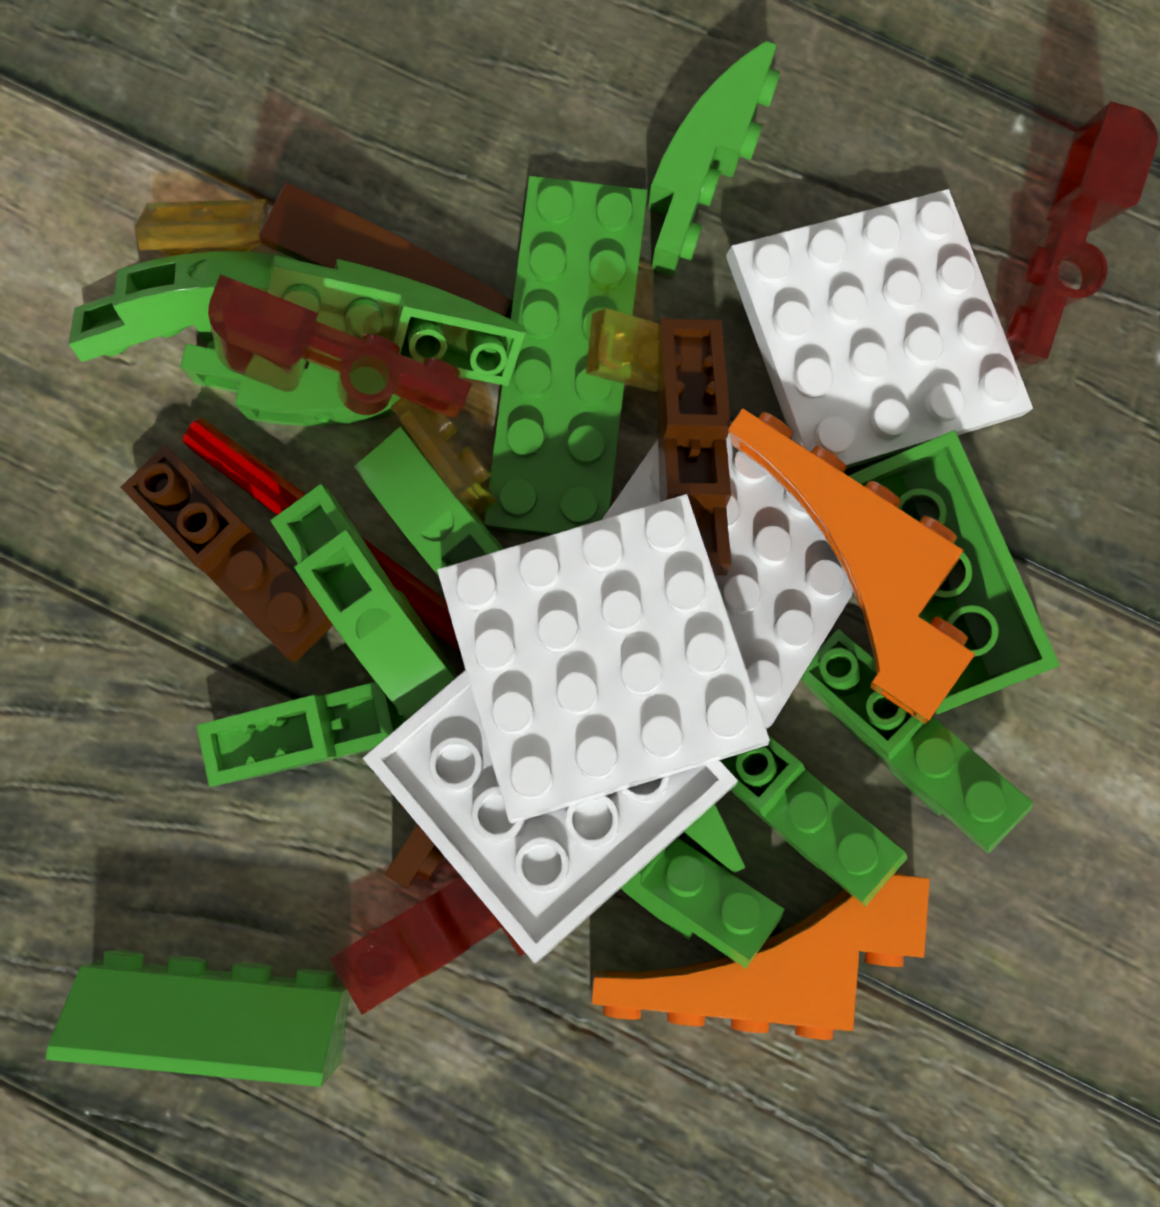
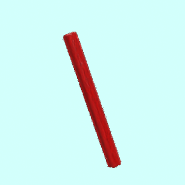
M205 418L194 420L182 436L184 445L276 515L306 495ZM362 537L395 589L404 593L425 627L460 652L446 600Z

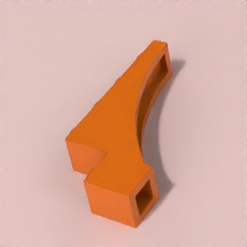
M742 408L728 428L731 444L765 469L797 500L826 538L848 577L863 613L875 659L877 675L872 681L870 688L926 724L975 655V653L964 647L968 637L958 628L936 616L930 624L919 617L964 551L953 544L957 536L948 527L931 517L924 516L919 522L900 510L898 507L901 504V500L879 483L868 481L866 486H863L844 474L847 468L846 464L828 450L815 446L810 452L790 439L794 434L793 431L773 415L762 412L757 418Z
M894 873L866 907L843 889L802 921L767 939L747 969L728 956L675 968L644 971L593 970L590 995L591 1004L603 1005V1015L617 1019L638 1020L641 1019L642 1010L667 1012V1022L684 1026H705L706 1016L731 1019V1028L744 1032L769 1033L770 1023L795 1025L794 1034L797 1036L832 1040L834 1030L853 1031L859 951L865 952L864 962L890 967H903L904 956L924 958L930 879L916 875Z

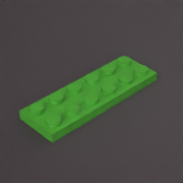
M529 176L511 320L524 326L526 333L509 385H502L484 520V526L488 530L547 537L600 521L610 509L647 199L646 189Z

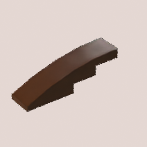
M286 182L259 234V238L264 246L298 261L334 269L336 260L340 259L372 267L436 287L467 299L506 318L513 305V300L411 242Z
M660 318L658 325L660 502L687 494L714 575H727L731 566L726 507L731 497L726 439L729 434L728 428L731 425L722 320Z

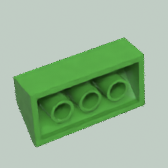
M955 430L849 476L863 486H866L868 481H874L886 487L901 500L898 508L919 522L924 516L939 521L957 536L953 544L964 550L958 562L919 616L929 624L935 616L952 624L968 637L964 647L975 653L970 663L935 711L937 715L1060 666Z
M109 950L104 952L103 960L100 959L79 968L47 1045L46 1060L322 1087L343 1060L351 984L335 983V973L326 970L299 969L296 971L295 979L271 976L272 967L264 964L234 963L232 964V972L207 970L208 960L202 958L169 957L168 965L163 966L143 964L144 954L140 952Z

